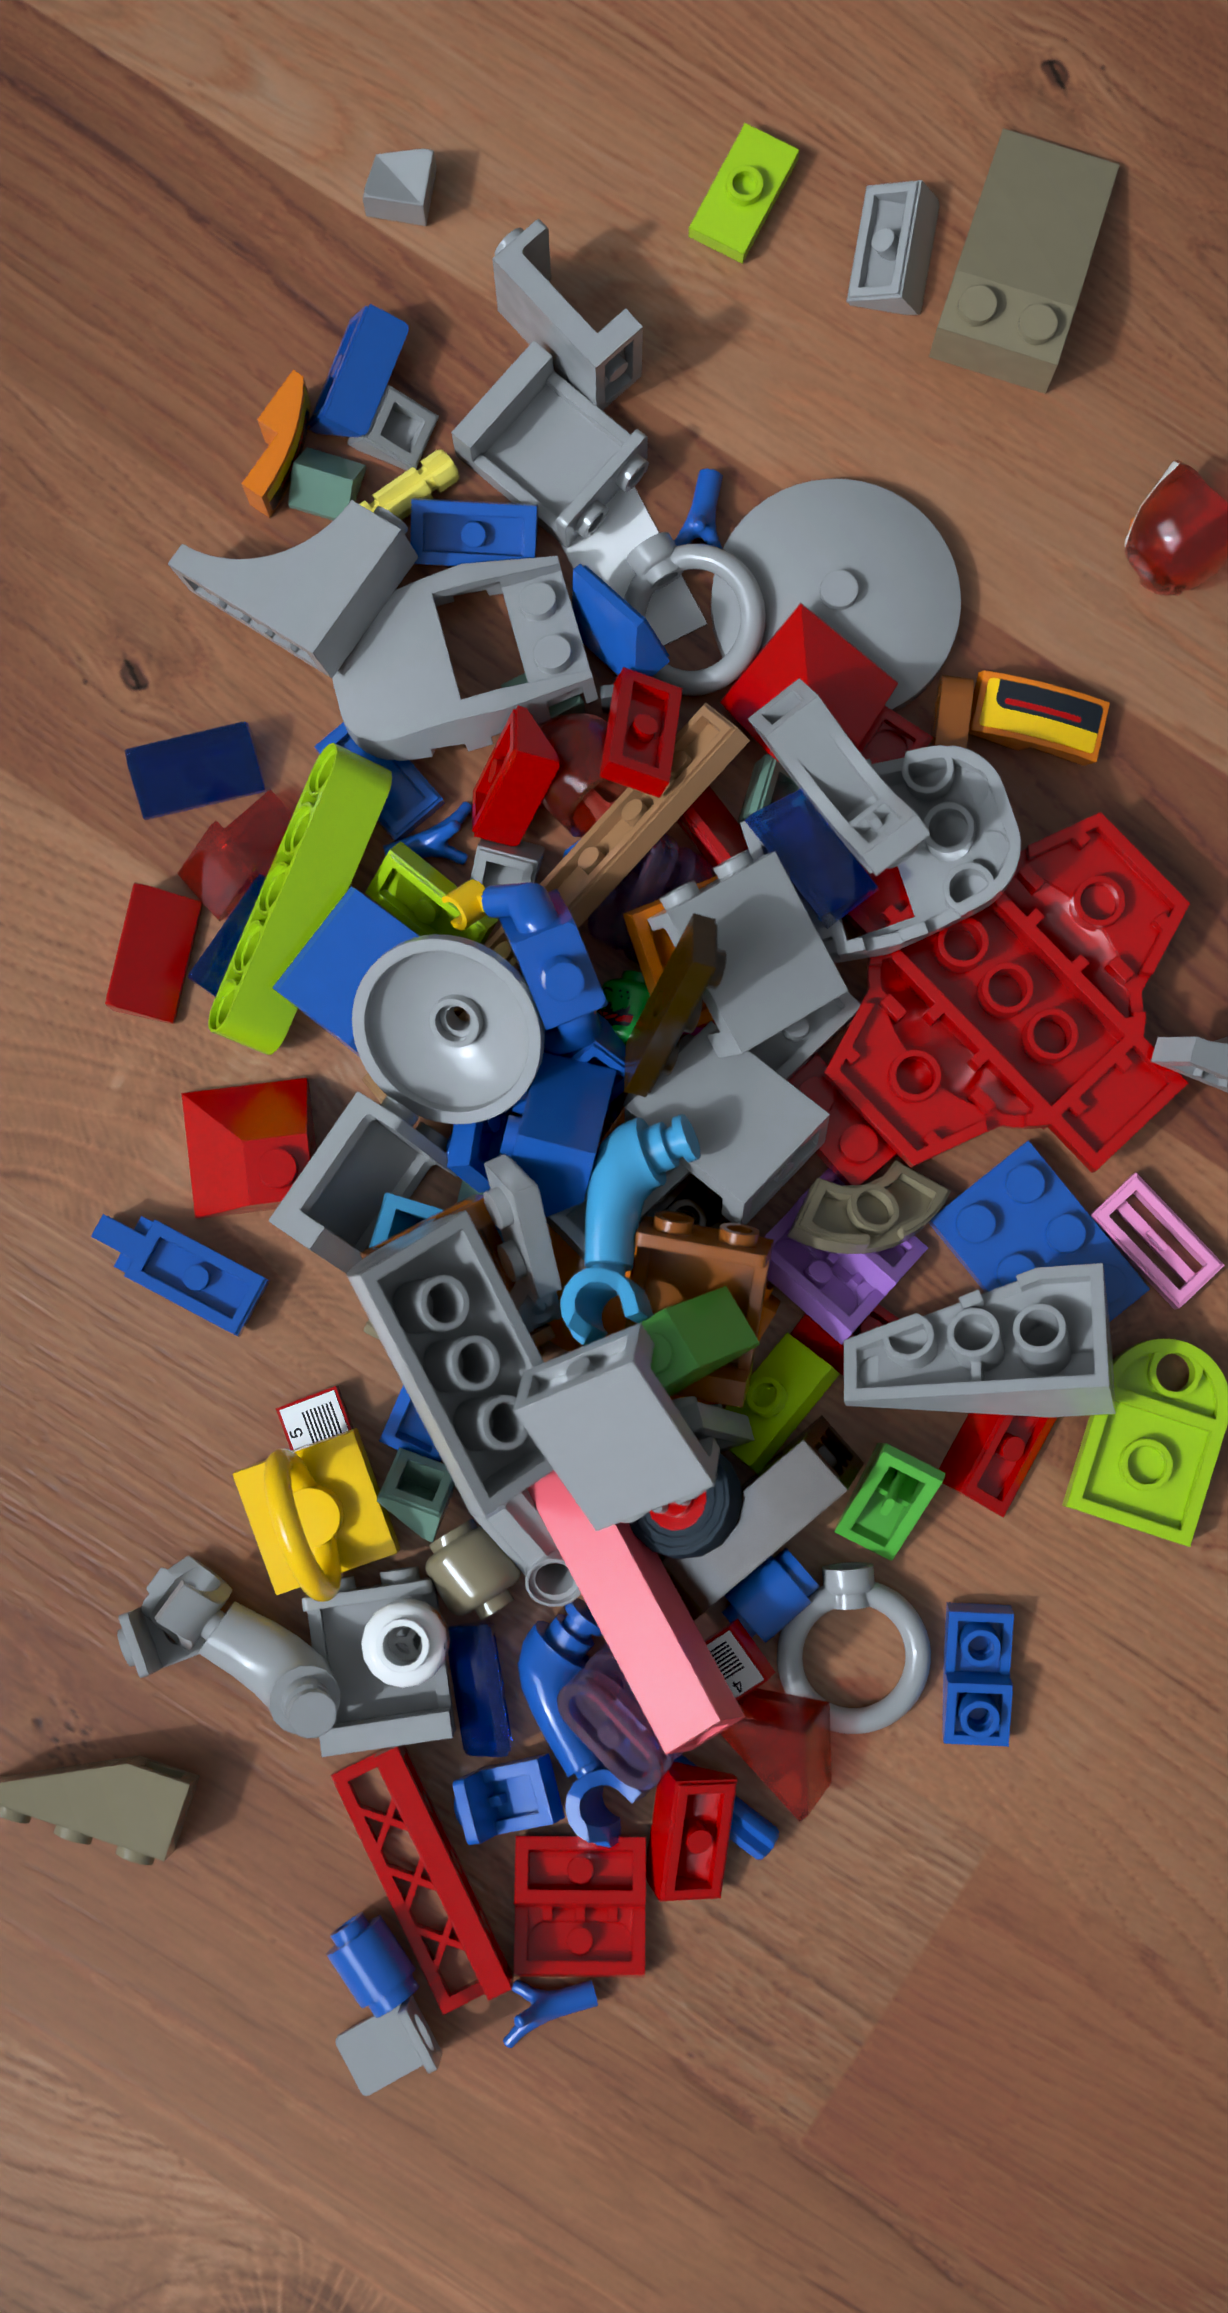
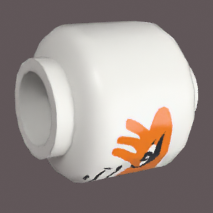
M404 1598L391 1601L373 1614L365 1626L361 1645L364 1661L373 1675L385 1684L405 1688L420 1685L435 1675L447 1657L450 1638L448 1625L437 1609L426 1601ZM407 1627L411 1628L407 1636H397L399 1630ZM416 1633L419 1634L421 1639L418 1649L412 1640ZM398 1644H406L409 1651L401 1649Z

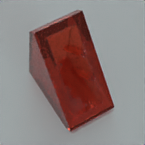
M756 1688L737 1701L745 1718L720 1732V1734L797 1820L801 1822L811 1813L832 1783L830 1702Z

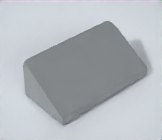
M922 180L868 185L866 187L846 301L850 306L903 315H920L939 211L938 198Z

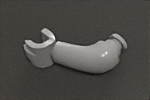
M188 1555L169 1569L160 1568L146 1588L149 1594L141 1607L144 1616L166 1632L176 1644L187 1651L194 1647L200 1637L206 1639L197 1653L233 1676L252 1691L268 1707L273 1720L283 1730L304 1738H317L326 1734L332 1728L336 1720V1713L340 1707L341 1692L326 1659L294 1633L235 1601L226 1613L221 1611L220 1609L226 1603L233 1590L220 1576L193 1557Z

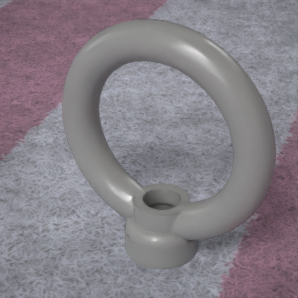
M669 532L658 533L636 546L626 558L636 575L626 591L624 600L642 616H646L648 603L655 590L669 585L684 570L689 569L709 571L725 580L738 599L741 613V623L737 639L730 651L719 662L708 668L695 671L681 670L667 664L653 678L683 688V696L705 695L731 684L742 675L756 657L765 631L766 612L764 599L751 571L736 556L721 548L706 544L677 546Z
M843 1562L825 1565L822 1567L823 1586L819 1587L808 1597L812 1603L781 1630L777 1647V1667L780 1681L786 1695L795 1708L816 1725L830 1731L845 1734H863L877 1731L903 1717L914 1706L923 1692L931 1664V1648L928 1633L920 1615L905 1597L890 1587L875 1582L874 1564L868 1562ZM871 1607L886 1615L901 1634L905 1647L903 1673L895 1688L877 1703L861 1708L837 1706L822 1698L813 1689L806 1677L803 1667V1647L806 1637L815 1622L833 1609L853 1610Z

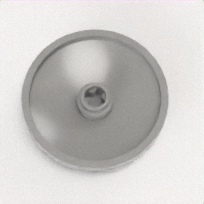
M821 479L797 484L781 490L757 505L742 519L724 545L723 550L736 556L751 571L763 595L766 624L763 640L757 655L798 604L802 602L898 681L897 687L885 704L894 712L906 707L925 691L944 665L955 640L961 611V591L955 562L943 537L932 522L918 508L892 491L874 484L850 479ZM714 574L711 594V619L716 643L723 658L737 639L741 623V613L738 599L732 588L725 580Z

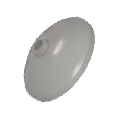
M436 934L424 935L401 942L384 953L369 968L355 995L352 1010L353 1036L365 1069L387 1096L393 1098L420 1117L447 1124H471L493 1118L513 1106L527 1091L538 1073L544 1053V1025L527 982L502 956L475 941L452 935ZM457 1006L466 1010L470 1016V1021L460 1020L454 1012V1007Z

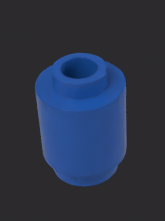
M785 1547L774 1558L772 1556L767 1558L724 1595L731 1604L722 1613L730 1623L738 1618L751 1638L757 1634L767 1643L812 1603L808 1597L820 1586Z
M363 1912L347 1920L330 1934L335 1945L327 1952L326 1956L361 2008L368 2006L376 2018L387 2014L399 2006L419 1988L418 1983L412 1976L416 1969L381 1915L368 1921Z

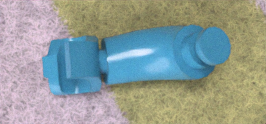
M685 1114L674 1116L672 1118V1126L667 1127L664 1122L648 1126L643 1118H634L618 1126L599 1146L594 1158L587 1192L584 1266L586 1268L570 1279L564 1288L560 1301L561 1315L567 1327L570 1329L573 1337L583 1346L605 1338L607 1331L602 1323L603 1308L610 1299L617 1295L621 1299L626 1318L639 1324L653 1316L651 1304L644 1289L633 1280L625 1277V1272L633 1269L636 1248L634 1244L635 1235L639 1227L645 1200L656 1188L665 1185L666 1171L679 1167V1158L684 1157L687 1162L691 1163L699 1160L701 1157L696 1133Z

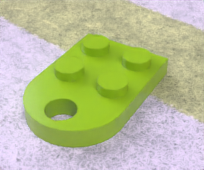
M1176 1339L1148 1340L1130 1346L1113 1360L1116 1414L1090 1415L1062 1506L1190 1547L1228 1425V1385L1219 1366L1208 1354L1198 1347ZM1168 1354L1180 1356L1189 1367L1188 1382L1182 1389L1175 1392L1165 1389L1159 1383L1156 1375L1159 1361Z

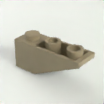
M142 1756L0 1776V1817L24 1824L30 1823L31 1817L56 1825L54 1834L63 1839L79 1844H91L93 1838L117 1845L116 1855L125 1860L142 1865H153L155 1859L165 1861L175 1851L200 1776Z

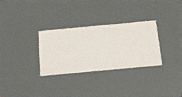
M635 487L628 492H624L621 488L605 505L608 508L605 519L589 537L584 538L582 535H579L568 548L561 544L573 568L579 564L586 565L623 599L631 581L636 575L626 560L628 554L640 543L659 533ZM682 575L669 585L655 590L650 598L645 618L663 646L707 624Z

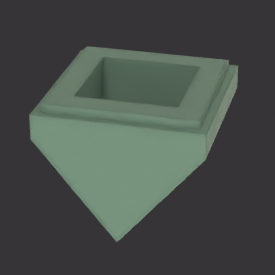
M307 447L293 462L288 501L289 508L333 521L351 500L356 502L367 469L366 465Z
M765 754L754 765L738 819L740 823L752 817L757 826L789 809L786 798L801 791L784 767L769 754Z

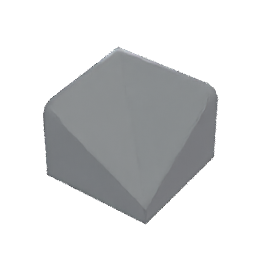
M415 149L376 154L363 194L366 216L426 226L437 171L434 150Z

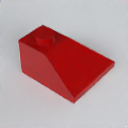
M800 602L720 700V703L765 751L777 760L748 718L799 678L820 697L856 748L898 685V681Z
M308 1078L181 1093L195 1218L203 1219L277 1209L317 1151Z

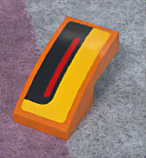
M292 370L257 419L263 438L269 446L241 483L249 504L268 518H271L291 484L293 462L303 452L307 438L311 400L304 376L295 370Z
M984 670L978 672L972 701L969 734L1017 751L1032 747L1085 766L1097 762L1110 702L1052 684Z

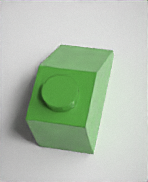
M727 1286L665 1308L641 1322L654 1342L650 1368L669 1397L760 1345Z

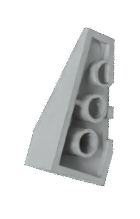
M1103 1263L1035 1268L1016 1275L1017 1281L983 1294H980L979 1290L958 1297L959 1303L925 1316L915 1313L844 1340V1402L846 1406L1034 1417L1116 1414L1113 1353Z

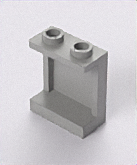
M537 219L525 230L516 228L506 235L497 246L495 256L492 258L498 312L529 345L535 341L553 356L554 371L603 411L642 376L643 326L626 308L598 333L582 318L549 282L551 279L549 229L540 219Z
M535 341L525 349L451 432L456 456L512 503L538 504L537 524L566 548L579 535H582L584 538L589 537L605 519L608 513V508L605 505L620 488L624 492L630 491L640 481L649 466V462L646 460L648 458V437L639 429L629 434L554 372L553 356Z
M745 850L725 860L713 868L718 879L701 889L698 888L695 880H692L672 890L660 898L664 910L647 919L653 931L664 928L675 947L693 913L716 919V924H718V948L725 950L727 953L726 967L717 989L707 988L702 998L718 1029L707 1035L718 1058L747 1052L848 991L776 852L752 859L749 851Z
M710 1021L695 1037L687 1034L679 1040V1053L672 1073L670 1075L660 1074L651 1093H648L646 1097L628 1093L624 1101L625 1122L640 1117L643 1118L648 1126L664 1122L667 1127L672 1126V1118L674 1116L685 1114L696 1133L701 1157L699 1160L691 1163L682 1157L679 1158V1163L723 1198L721 1214L732 1223L746 1225L825 1143L830 1114L750 1051L739 1055L718 1058L707 1037L709 1033L718 1029V1027Z
M357 1091L268 1221L347 1274L355 1264L362 1260L360 1252L368 1249L385 1193L409 1199L433 1165H438L457 1177L455 1173L447 1168L446 1148L448 1139L421 1121L414 1129L413 1126L419 1117L393 1098L386 1096L381 1105Z
M641 1323L524 1371L513 1410L596 1531L619 1522H634L650 1510L679 1499L683 1501L694 1499L708 1488L715 1486L720 1447L713 1437H707L698 1441L651 1370L650 1364L654 1342Z
M418 1566L380 1572L381 1584L356 1587L354 1576L342 1577L339 1592L330 1601L319 1602L313 1600L308 1595L302 1598L303 1612L307 1611L312 1648L327 1660L341 1692L340 1707L336 1713V1720L332 1728L326 1734L319 1737L322 1757L453 1738L456 1732L447 1659H445L435 1675L417 1686L401 1688L385 1684L373 1675L363 1658L361 1641L365 1626L378 1609L391 1601L404 1598L422 1600L440 1612L437 1589L429 1577L420 1578ZM407 1627L399 1630L397 1636H407L411 1628ZM416 1633L412 1640L418 1649L421 1639L419 1634ZM398 1644L401 1649L409 1651L406 1644Z

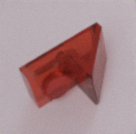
M271 789L226 828H223L217 820L212 823L177 873L219 922L264 884L293 814Z

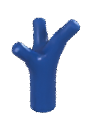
M702 469L699 471L689 514L674 540L677 546L690 544L694 539L701 538L707 545L723 549L718 539L716 528V507L723 480V475L713 469Z
M465 801L454 813L433 827L384 845L385 856L392 847L401 841L422 859L441 857L464 865L468 855L450 846L447 841L460 831L461 824L472 812V805Z
M517 1979L513 1983L512 1991L529 2001L531 2007L514 2017L515 2025L503 2038V2042L508 2048H513L527 2033L551 2020L597 2007L598 2002L592 1980L548 1991L533 1988Z

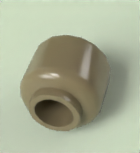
M473 1518L429 1545L434 1554L429 1557L425 1569L452 1614L465 1615L475 1610L482 1621L514 1601L508 1588L518 1582L521 1577V1571L481 1525H476Z

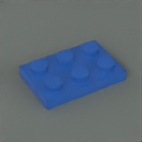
M1029 1140L941 1209L929 1222L930 1226L985 1293L1017 1281L1016 1275L1035 1268L1103 1263L1109 1322H1111L1150 1290Z

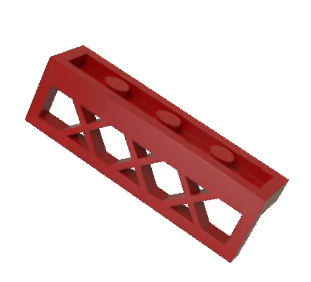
M406 1746L382 1748L332 1773L330 1776L442 2014L444 2015L484 1994L487 2000L490 2001L512 1990L514 1973ZM377 1767L392 1797L387 1813L362 1805L350 1780ZM396 1808L401 1818L394 1816ZM368 1818L383 1823L378 1838ZM390 1825L408 1831L420 1856L415 1872L388 1862L382 1848ZM424 1867L429 1877L422 1875ZM396 1877L411 1882L406 1898ZM418 1885L437 1892L448 1915L443 1932L417 1923L411 1910V1905ZM452 1927L454 1928L457 1936L450 1934ZM424 1937L440 1942L435 1958ZM446 1945L465 1951L477 1977V1980L451 1993L439 1970Z

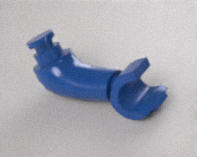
M576 1598L572 1603L565 1605L566 1612L568 1613L567 1616L558 1614L551 1623L537 1621L530 1629L522 1644L518 1671L521 1689L544 1738L567 1777L576 1775L578 1778L571 1786L566 1797L565 1811L569 1825L577 1836L588 1843L611 1848L619 1843L621 1821L620 1817L611 1813L604 1804V1786H611L617 1789L626 1799L634 1803L646 1796L654 1784L631 1765L619 1762L606 1763L603 1758L609 1751L597 1728L584 1692L585 1675L592 1666L590 1658L587 1656V1653L594 1645L591 1636H602V1632L586 1602Z

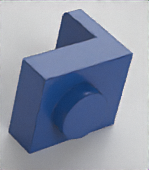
M549 1753L484 1766L453 1781L455 1794L454 1812L459 1824L463 1827L468 1845L483 1843L499 1834L551 1825L565 1818Z

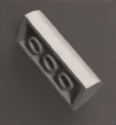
M467 1211L437 1219L393 1240L363 1258L347 1272L346 1275L472 1516L486 1517L554 1470L513 1411L523 1372L544 1362Z

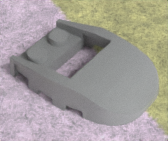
M558 556L460 564L395 590L333 677L341 716L352 740L365 752L375 757L397 761L433 757L435 749L465 744L469 752L493 745L491 737L502 733L513 709H516L517 705L526 707L539 725L551 719L548 708L580 693H584L586 703L598 699ZM483 590H487L489 596L503 594L528 683L496 689L461 700L436 607L454 602L453 596Z
M936 745L906 751L904 758L876 764H872L870 759L866 760L885 784L919 816L931 834L917 844L916 851L907 861L898 865L915 917L851 940L847 937L810 826L825 820L803 792L800 791L786 798L789 809L757 826L752 817L740 823L752 859L776 852L834 963L893 953L984 910L994 903L1006 890L1015 874L1020 858V832L1001 778L992 765L979 754L963 747Z

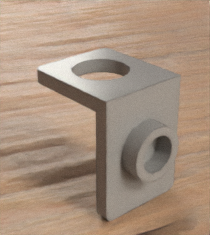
M141 1607L119 1615L122 1627L117 1631L119 1645L127 1664L130 1667H136L140 1678L151 1675L164 1667L199 1655L197 1652L206 1641V1639L200 1637L194 1647L187 1651L173 1642L166 1632L144 1616Z
M413 1995L387 2014L379 2018L372 2015L340 2033L335 2040L340 2054L364 2096L375 2093L423 2065L428 2074L434 2072L439 2068L443 2053Z

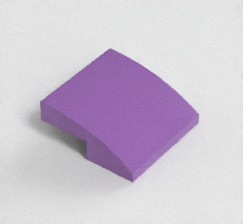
M830 1168L819 1177L841 1186L845 1185ZM807 1190L790 1211L764 1236V1238L774 1239L767 1279L842 1345L844 1340L855 1331L928 1247L916 1236H913L909 1240L883 1251L867 1254H842L819 1250L787 1237L808 1193Z

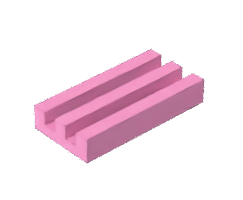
M1136 1172L1131 1174L1116 1191L1112 1192L1098 1208L1089 1214L1119 1252L1174 1310L1182 1307L1225 1266ZM1131 1194H1134L1203 1266L1196 1274L1128 1204L1126 1199ZM1113 1211L1136 1232L1184 1283L1180 1289L1168 1279L1109 1217Z

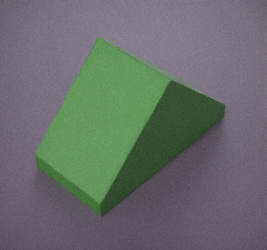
M877 1442L834 1532L892 1561L942 1484L946 1473L887 1443Z

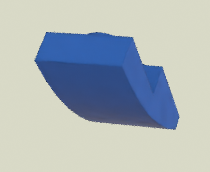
M946 1603L942 1714L944 1744L1009 1747L1013 1695L1010 1666L1014 1612L1011 1605Z

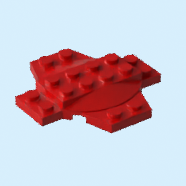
M1101 812L1028 845L1026 849L1020 851L1018 865L1010 884L1003 894L990 906L944 930L893 953L868 958V991L828 1064L823 1077L827 1079L838 1093L910 1168L998 1127L1011 1129L1042 1128L1043 1130L1048 1127L1091 1173H1094L1188 1084L1180 1073L1151 1062L1154 1047L1144 1037L1146 1012H1143L1142 991L1148 979L1156 970L1190 903ZM860 863L832 889L839 912L862 935L915 917L898 866L886 868L876 876L873 872L870 874Z

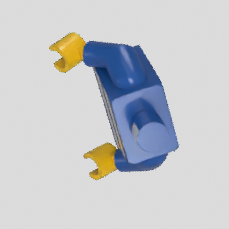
M471 879L442 897L443 903H453L460 911L461 915L451 921L452 926L460 931L467 929L486 915L490 918H499L522 977L527 982L543 1021L545 1035L544 1052L561 1056L587 1047L596 1041L602 1030L597 1010L608 1004L575 921L557 889L547 892L543 886L531 882L490 885L485 888L479 881Z

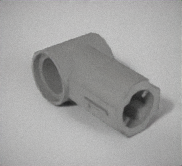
M527 1489L486 1517L474 1516V1519L525 1575L526 1590L532 1599L545 1606L560 1607L572 1603L580 1596L581 1592Z

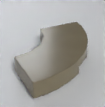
M897 1160L882 1177L865 1185L841 1186L817 1178L809 1188L787 1237L804 1245L833 1253L867 1254L895 1247L919 1233L944 1205L951 1190Z

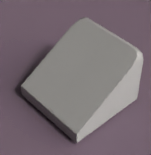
M387 385L368 433L363 437H349L347 444L360 452L406 471L411 467L416 469L439 416L390 385Z
M481 839L477 845L470 880L479 881L485 888L490 885L536 883L545 848L525 841H521L517 846H508Z

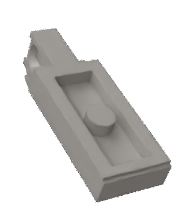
M503 1154L484 1163L491 1189L484 1192V1201L493 1222L501 1229L504 1243L497 1246L500 1262L508 1277L516 1282L509 1295L528 1332L531 1333L534 1329L546 1323L562 1318L557 1291L562 1289L538 1185L509 1155Z

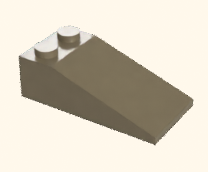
M1003 128L938 323L929 354L930 358L1046 394L1064 347L1120 164Z

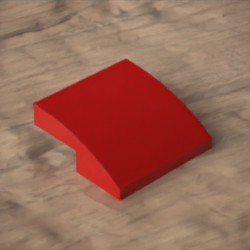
M516 1836L514 1976L645 1978L646 1837H619V1843L610 1848L599 1846L595 1843H588L579 1836Z

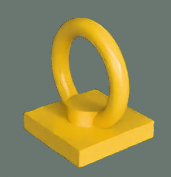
M357 1428L292 1451L285 1448L277 1449L266 1460L238 1469L232 1473L276 1595L301 1587L313 1600L319 1602L330 1601L339 1592L342 1572L398 1553L401 1549L387 1509L377 1502L380 1490Z

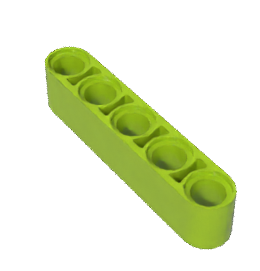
M335 743L326 746L318 756L214 999L208 1020V1027L212 1033L266 1055H272L284 1041L298 1008L275 991L273 986L348 891L391 788L392 772L388 768Z

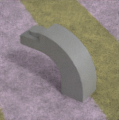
M800 678L748 718L749 722L803 794L870 874L873 872L877 876L886 868H893L904 863L914 854L917 844L931 834L919 816L878 776L845 734L820 697Z

